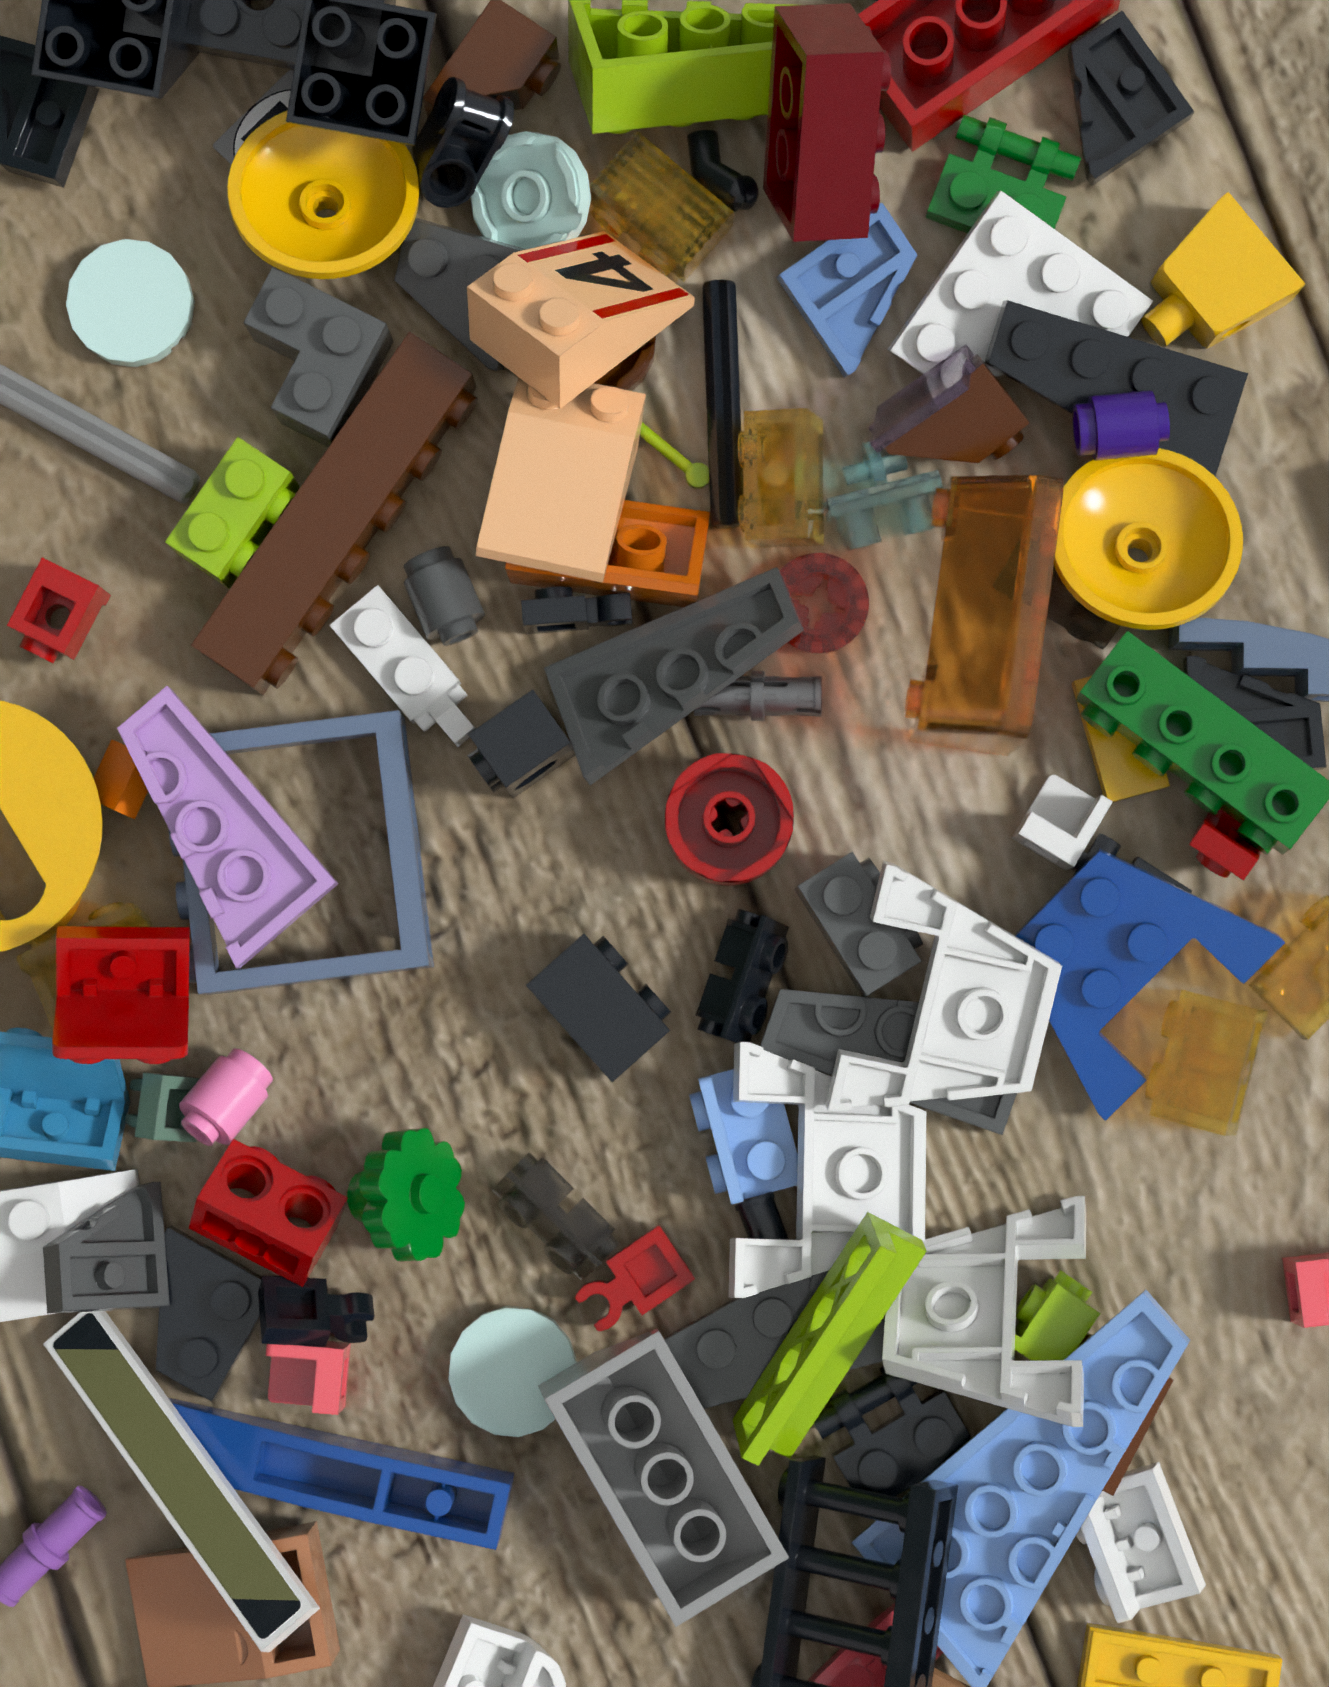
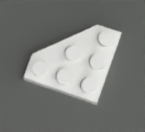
M997 191L887 350L939 385L975 355L978 354L985 362L1001 306L1005 300L1127 337L1148 310L1153 300L1004 192ZM986 364L995 376L1004 375Z

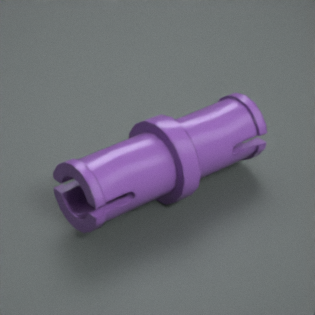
M78 1485L72 1494L42 1524L34 1522L22 1533L24 1541L0 1564V1602L8 1607H14L20 1598L48 1570L60 1569L69 1560L68 1551L98 1521H101L106 1516L107 1512L104 1505L91 1491Z

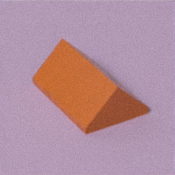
M624 500L603 583L506 563L505 570L512 584L541 588L571 587L573 592L598 596L630 593V599L634 601L685 607L697 602L699 598L710 512Z

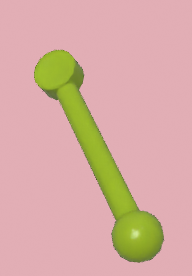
M642 422L640 437L685 473L686 483L691 488L702 489L708 485L709 468L707 465L698 462L691 463Z

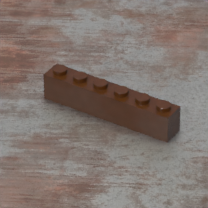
M409 331L194 639L191 646L261 695H264L270 685L278 689L289 677L298 661V657L292 653L305 634L308 633L314 637L323 628L332 614L334 605L328 601L342 581L350 585L364 569L370 557V553L365 548L378 529L384 533L388 532L400 517L406 505V501L401 496L412 480L417 478L423 481L438 462L442 449L437 447V444L450 426L459 429L471 415L478 401V398L473 395L477 388L473 374Z

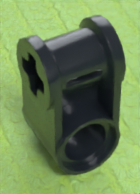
M449 77L444 82L435 99L433 109L416 138V144L412 147L421 191L428 202L438 207H456L468 201L474 194L476 186L495 152L502 147L510 132L514 116V102L511 98L498 95L493 99L467 89L465 82L457 77ZM451 164V165L448 166V167L437 168V167H439V166H441V165Z

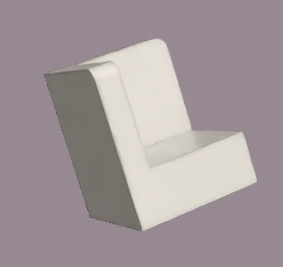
M1051 775L1046 779L1013 834L1012 839L1066 871L1076 865L1113 801L1103 795L1094 798L1059 776Z

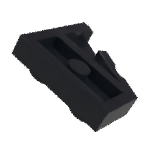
M1123 10L1070 46L1068 60L1087 181L1093 186L1189 121L1194 114V110Z
M1186 656L1183 659L1185 674L1314 770H1322L1327 767L1320 703L1292 692L1286 694L1275 690L1266 682L1245 674L1239 676L1206 663V659L1198 656Z
M170 1226L164 1233L170 1306L159 1308L156 1370L206 1399L213 1401L216 1399L260 1320L258 1289L262 1276L174 1226Z

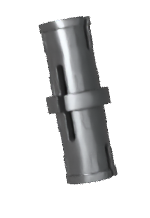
M752 670L751 676H741L695 709L694 715L751 716V721H765V716L780 715L822 717V676H766L765 671Z

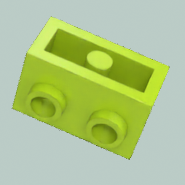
M237 437L165 543L180 557L230 589L296 495L300 485L290 471Z

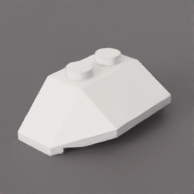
M137 1169L0 1190V1322L49 1315L47 1314L43 1247L120 1196L140 1185Z

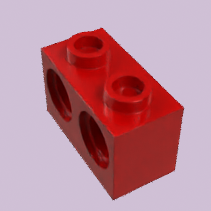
M233 1139L197 1196L188 1229L303 1287L336 1231L348 1197L337 1192L326 1180L317 1176H305L280 1163L269 1151L256 1146L249 1147ZM235 1188L244 1189L252 1193L254 1197L241 1198L230 1190ZM288 1218H301L312 1227H297L289 1222Z

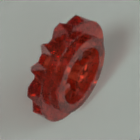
M827 553L805 554L791 560L782 567L780 573L790 597L791 595L800 598L802 595L807 597L813 596L816 588H820L822 579L829 580L826 587L828 591L827 601L836 605V609L845 611V614L836 611L834 614L823 613L820 620L816 621L814 629L808 628L810 619L807 618L809 608L800 604V600L791 598L804 631L787 643L802 653L830 654L851 643L863 628L869 610L868 591L859 572L844 559Z

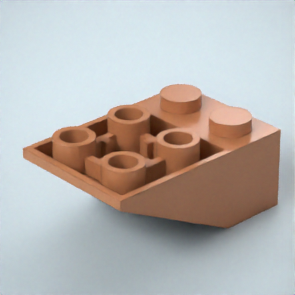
M317 1521L265 1531L320 1607L316 1613L269 1653L260 1651L187 1546L126 1558L125 1562L147 1686L176 1687L267 1679L331 1666L340 1651Z

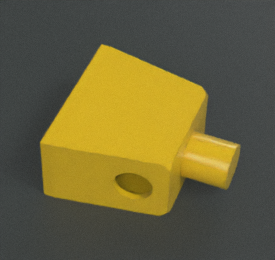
M1227 192L1215 203L1159 267L1151 280V284L1163 301L1144 315L1141 321L1149 336L1161 347H1166L1188 329L1196 340L1207 349L1286 306L1304 287L1305 283L1232 195Z

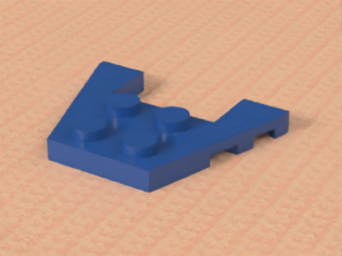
M1101 849L1014 935L1062 965L1049 1021L1096 1111L1105 1121L1147 1080L1146 1076L1100 1030L1191 939L1195 938L1242 984L1250 979L1285 944V941L1277 933L1263 926L1260 927L1217 904L1208 902L1178 888L1174 884Z

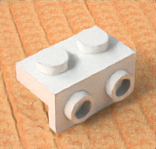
M1156 1462L1126 1471L1114 1496L1104 1491L1101 1492L1076 1536L1082 1544L1088 1545L1096 1567L1094 1580L1098 1595L1106 1606H1111L1117 1623L1132 1620L1142 1608L1200 1594L1206 1584L1160 1463Z

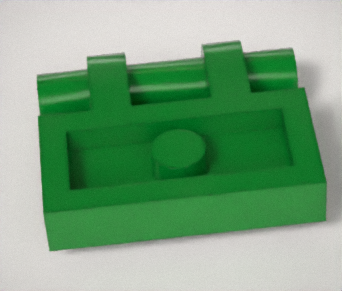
M964 114L955 139L977 146L976 155L972 162L949 153L925 218L968 234L995 193L1002 191L1055 229L1067 196L1045 189V182L1049 173L1073 181L1081 157L1058 149L1060 143L1046 137H1042L1041 142L1005 130L1007 123L989 117L986 123ZM999 154L1031 166L1026 181L991 169L995 155Z

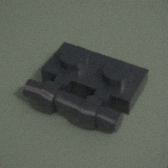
M883 1366L879 1368L882 1375L855 1391L848 1393L845 1388L830 1398L832 1404L821 1411L814 1425L822 1439L843 1427H846L853 1441L833 1452L832 1456L851 1488L895 1497L909 1489L912 1484H917L924 1480L972 1438L944 1390L941 1389L920 1401L912 1388L918 1384L917 1382L886 1374ZM896 1397L903 1412L870 1431L862 1416Z

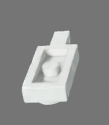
M379 585L374 587L330 624V627L413 724L416 722L425 732L437 722L457 747L470 738L468 734L475 730V727L456 706L468 696L461 688V682Z

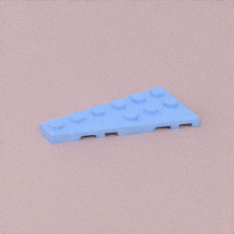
M1144 1290L1064 1359L1082 1360L1084 1372L1083 1427H1071L1007 1408L920 1482L937 1480L958 1485L937 1646L971 1687H987L1190 1342L1186 1334L1147 1290ZM876 1520L852 1541V1544L864 1558L895 1565L902 1556L904 1533L899 1530V1525Z

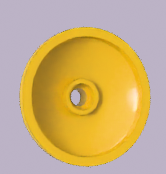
M287 111L272 117L257 127L243 142L234 157L229 172L227 189L234 225L246 245L263 261L295 276L311 279H336L355 275L376 266L388 258L406 239L418 211L419 180L415 163L405 144L286 122ZM323 209H331L336 212L334 216L327 218L316 215Z
M1159 448L1157 455L1097 461L1093 459L1078 469L1064 485L1056 500L1049 524V547L1053 564L1062 583L1085 608L1097 616L1120 626L1133 629L1158 630L1179 626L1198 618L1223 597L1230 587L1241 562L1243 532L1236 506L1221 482L1194 460L1179 453ZM1132 548L1141 549L1146 553L1148 560L1144 562L1135 561L1129 556L1128 550Z

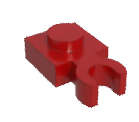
M658 1224L606 1260L607 1265L615 1275L614 1278L608 1282L604 1280L587 1282L578 1290L575 1298L578 1303L587 1300L588 1297L594 1294H600L607 1298L610 1304L609 1312L594 1323L597 1331H604L616 1324L621 1316L623 1306L632 1300L640 1314L644 1315L694 1281L695 1276L660 1224Z

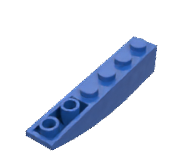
M169 1398L231 1486L236 1490L365 1522L489 1549H497L515 1474L513 1472Z

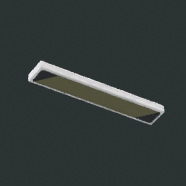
M106 1311L79 1312L43 1343L261 1652H271L320 1609Z

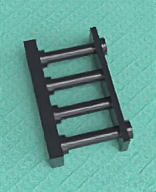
M813 1455L790 1459L789 1467L783 1472L778 1487V1502L783 1507L779 1541L789 1558L775 1566L762 1663L755 1670L751 1687H832L796 1678L801 1639L880 1657L882 1664L887 1666L884 1687H932L958 1485L937 1480L912 1484L910 1493H907L903 1499L823 1482L826 1457ZM819 1508L899 1525V1530L904 1533L901 1559L894 1565L814 1547ZM810 1573L890 1591L891 1598L896 1600L892 1625L884 1631L806 1613Z

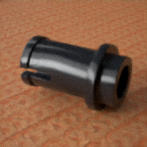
M773 1192L735 1205L748 1239L789 1240L774 1201L775 1196Z

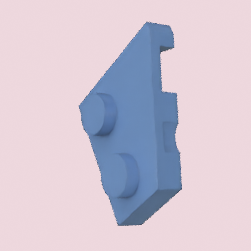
M880 203L877 213L870 214L868 238L828 240L776 278L845 378L856 371L859 366L860 358L875 330L882 323L897 289L904 282L918 255L884 204Z

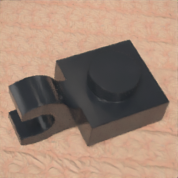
M262 1276L258 1289L262 1344L326 1347L330 1333H333L338 1340L347 1343H361L367 1340L366 1321H373L375 1317L373 1296L361 1292L341 1295L328 1294L326 1279L308 1278L305 1285L301 1287L282 1276Z

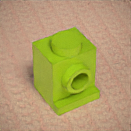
M1061 1270L1054 1280L1048 1279L1043 1288L1036 1284L1032 1285L1016 1307V1318L1020 1321L1015 1327V1350L1031 1361L1064 1360L1078 1348L1101 1314L1086 1304L1093 1292Z

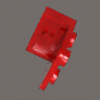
M57 926V997L52 1037L53 1056L59 1059H69L79 1064H94L104 1059H137L146 1064H162L172 1059H181L187 1056L190 927Z

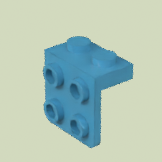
M11 1028L6 1032H0V1158L115 1171L126 1124L125 1117L130 1106V1098L120 1059H104L94 1064H79L69 1059H59L53 1056L52 1038L43 1037L34 1030Z

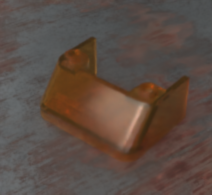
M1037 474L951 476L945 489H935L930 526L942 528L941 541H943L927 662L923 670L922 679H910L907 689L904 717L915 719V723L909 731L908 742L1009 756L1028 739L1037 694L1063 498V478Z

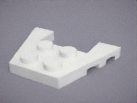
M883 861L870 919L880 924L935 935L905 1061L898 1062L838 1049L825 1103L827 1110L839 1113L853 1111L852 1108L882 1104L885 1107L909 1105L910 1101L946 1097L948 1100L1032 1091L1062 965L894 863Z
M750 1042L734 1044L733 1102L793 1104L799 1107L797 1217L795 1240L730 1239L729 1298H746L759 1294V1292L797 1282L830 1270L867 1212L925 1241L926 1111L911 1105L885 1107L884 1104L852 1108L853 1111L837 1113L828 1111L825 1103L831 1076L816 1071L814 1067L794 1059L788 1060L763 1050V1047Z
M1074 1196L1060 1200L1061 1208L1032 1216L1030 1210L1007 1216L1006 1224L971 1234L969 1227L925 1239L923 1243L927 1252L885 1314L882 1354L885 1373L1067 1426L1083 1427L1084 1372L1082 1360L1014 1361L1018 1261L1086 1259L1085 1197Z

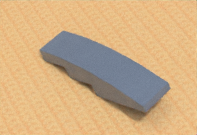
M1196 618L1185 624L1168 628V650L1231 651L1232 673L1239 676L1245 674L1248 676L1295 677V694L1315 702H1329V639L1249 621Z

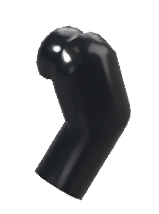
M699 130L688 134L687 143L692 184L697 195L723 211L732 213L738 210L751 209L758 200V185L752 177L748 175L742 176L741 173L721 163L718 133L714 130Z

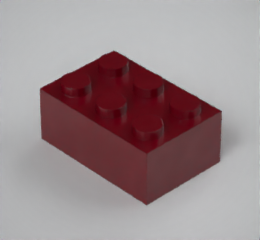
M850 3L775 6L763 190L793 242L868 238L870 214L877 213L879 209L880 188L877 176L874 174L875 153H882L885 146V123L882 114L879 113L881 91H887L890 86L891 62L888 52L881 48L872 35L871 28L864 24Z

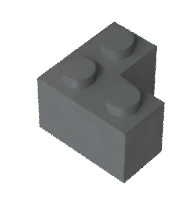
M275 267L271 268L243 322L255 342L295 361L271 406L272 411L282 425L326 447L330 446L369 390L394 342L385 322Z

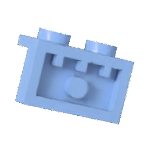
M734 1069L698 1078L701 1091L689 1094L698 1131L711 1129L717 1149V1154L705 1157L714 1192L718 1194L728 1191L731 1205L744 1202V1199L797 1186L798 1154L785 1105L733 1102Z

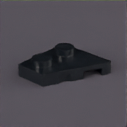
M0 35V165L8 172L64 188L100 88L31 75L35 45Z

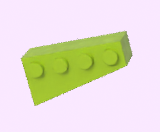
M568 0V62L592 134L606 132L623 134L633 129L669 125L685 127L696 122L723 119L747 120L754 116L768 115L775 6H790L793 4L746 3L742 8V14L727 13L724 9L711 5V1H687L686 9L681 12L648 10V0H622V9L591 8V0Z

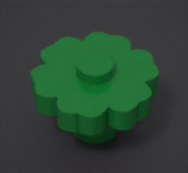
M427 1128L387 1132L382 1140V1150L371 1151L367 1154L364 1170L356 1173L348 1185L347 1203L352 1216L359 1222H363L364 1227L370 1233L374 1246L378 1249H391L397 1261H422L426 1258H437L443 1249V1238H453L459 1232L460 1218L464 1212L465 1201L461 1192L456 1189L462 1176V1169L458 1160L454 1158L451 1145L445 1141L434 1142L432 1133Z

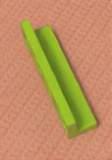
M869 1212L866 1213L732 1419L742 1459L759 1466L769 1449L791 1459L927 1252L921 1239Z

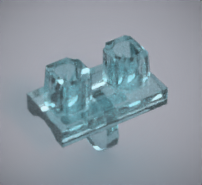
M871 440L863 442L861 445L863 462L842 467L846 485L868 480L870 488L827 498L826 502L822 503L826 521L835 520L838 533L847 551H852L882 542L874 509L896 504L904 536L939 527L938 503L935 493L943 489L939 470L888 483L886 475L908 470L906 457L891 454L881 456L876 441Z

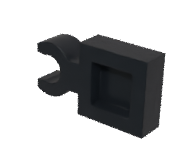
M548 587L535 590V599L521 600L523 627L526 635L589 630V627L594 626L611 627L633 624L630 593L585 598V595L573 596L571 587Z

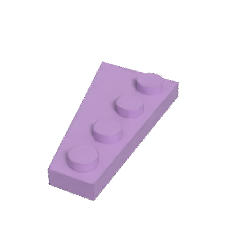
M168 686L163 688L117 728L153 802L157 804L171 832L170 836L181 858L184 859L200 891L199 894L210 917L214 919L236 968L240 969L339 884Z

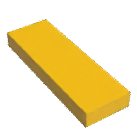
M1087 1623L1077 1687H1278L1282 1658L1278 1654Z

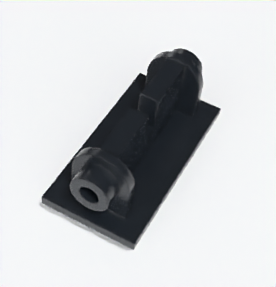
M738 909L734 920H727L714 961L735 969L731 980L709 974L695 1014L701 1017L697 1030L735 1043L750 1042L752 1035L759 1032L767 1015L768 1003L765 997L772 976L780 971L787 957L788 940L786 935L789 929L788 926L767 916H759L742 909Z

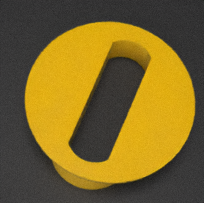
M0 700V809L46 884L39 903L27 914L16 919L6 920L0 911L1 952L20 945H30L44 941L57 933V926H66L72 919L80 904L82 894L95 871L102 843L103 820L99 794L92 773L75 745L62 731L37 713L22 706Z

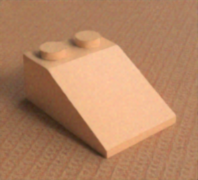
M518 377L505 422L477 542L476 556L603 583L638 451L646 394L593 383L559 409Z

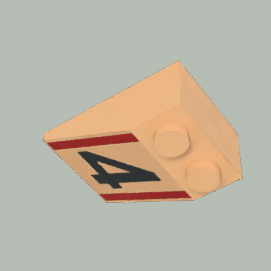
M602 231L567 241L513 252L468 285L469 335L473 343L561 409L694 306L695 297L608 233Z

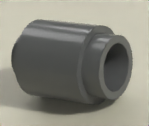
M449 546L431 549L413 557L404 564L403 567L408 577L404 581V586L428 640L440 638L443 645L448 646L464 641L478 632L475 623L485 616V612L461 558H454Z

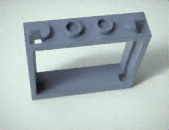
M396 710L210 733L227 754L376 736L401 950L220 972L214 919L210 917L199 894L200 891L183 859L185 881L176 883V902L180 919H189L192 945H189V983H197L198 994L214 995L433 968L434 960L406 722L403 714ZM169 830L171 850L174 857H178L180 854L170 836L171 832Z

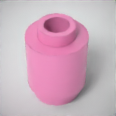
M234 1048L227 1057L219 1056L179 1103V1108L185 1116L181 1121L182 1126L192 1137L207 1146H212L215 1141L229 1145L268 1098L266 1089L273 1081L270 1072L256 1058L237 1048Z

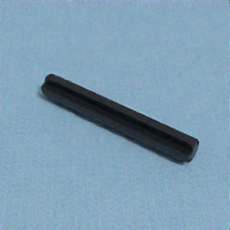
M721 279L704 282L702 286L710 519L712 526L715 528L732 529L743 526L745 519L737 301L734 281Z

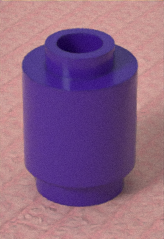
M1152 390L1089 396L1088 403L1073 405V437L1078 456L1092 455L1094 461L1157 455L1159 442L1169 440L1170 420L1166 402L1156 403Z

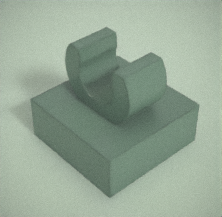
M143 1072V1079L130 1081L129 1089L141 1091L138 1115L126 1114L125 1117L126 1124L136 1128L135 1137L163 1141L197 1142L181 1124L185 1116L179 1108V1103L200 1078Z

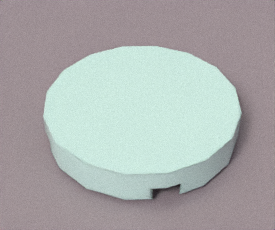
M525 131L507 136L502 147L495 152L470 199L473 219L483 237L523 249H530L577 238L587 222L591 193L588 173L577 153L558 137Z
M122 239L101 245L82 259L69 281L66 301L72 329L91 352L97 354L98 357L113 365L139 367L158 362L172 352L171 349L179 343L181 337L184 339L192 325L195 304L189 278L172 255L150 242Z
M504 1306L483 1313L462 1331L451 1352L448 1380L455 1403L471 1423L493 1435L521 1437L543 1430L555 1420L538 1385L577 1363L570 1338L554 1319L533 1309Z

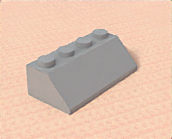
M658 1329L596 1351L538 1385L545 1402L675 1627L789 1558Z

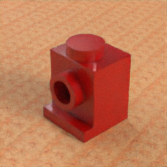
M42 557L7 626L24 635L19 645L22 649L54 664L59 653L75 660L103 605L106 606L111 595L99 585ZM67 608L70 614L63 628L54 629L51 625L52 614L57 609Z

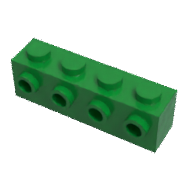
M1126 631L1081 689L1076 699L1077 702L1085 707L1080 715L1091 726L1108 737H1112L1118 731L1137 746L1132 754L1138 761L1160 776H1164L1170 770L1189 785L1184 793L1190 800L1212 815H1216L1222 809L1241 824L1236 831L1237 834L1255 849L1266 855L1269 854L1272 848L1282 855L1289 851L1329 800L1328 779L1129 631Z

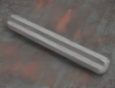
M0 364L1 405L180 503H187L194 495L200 482V477L196 471Z

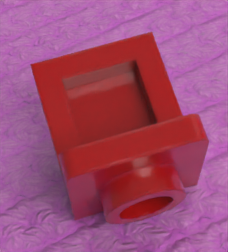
M1222 809L1216 815L1207 813L1189 843L1190 846L1198 850L1195 856L1196 859L1207 869L1221 877L1228 878L1233 873L1244 881L1259 860L1261 852L1237 834L1236 831L1241 824Z

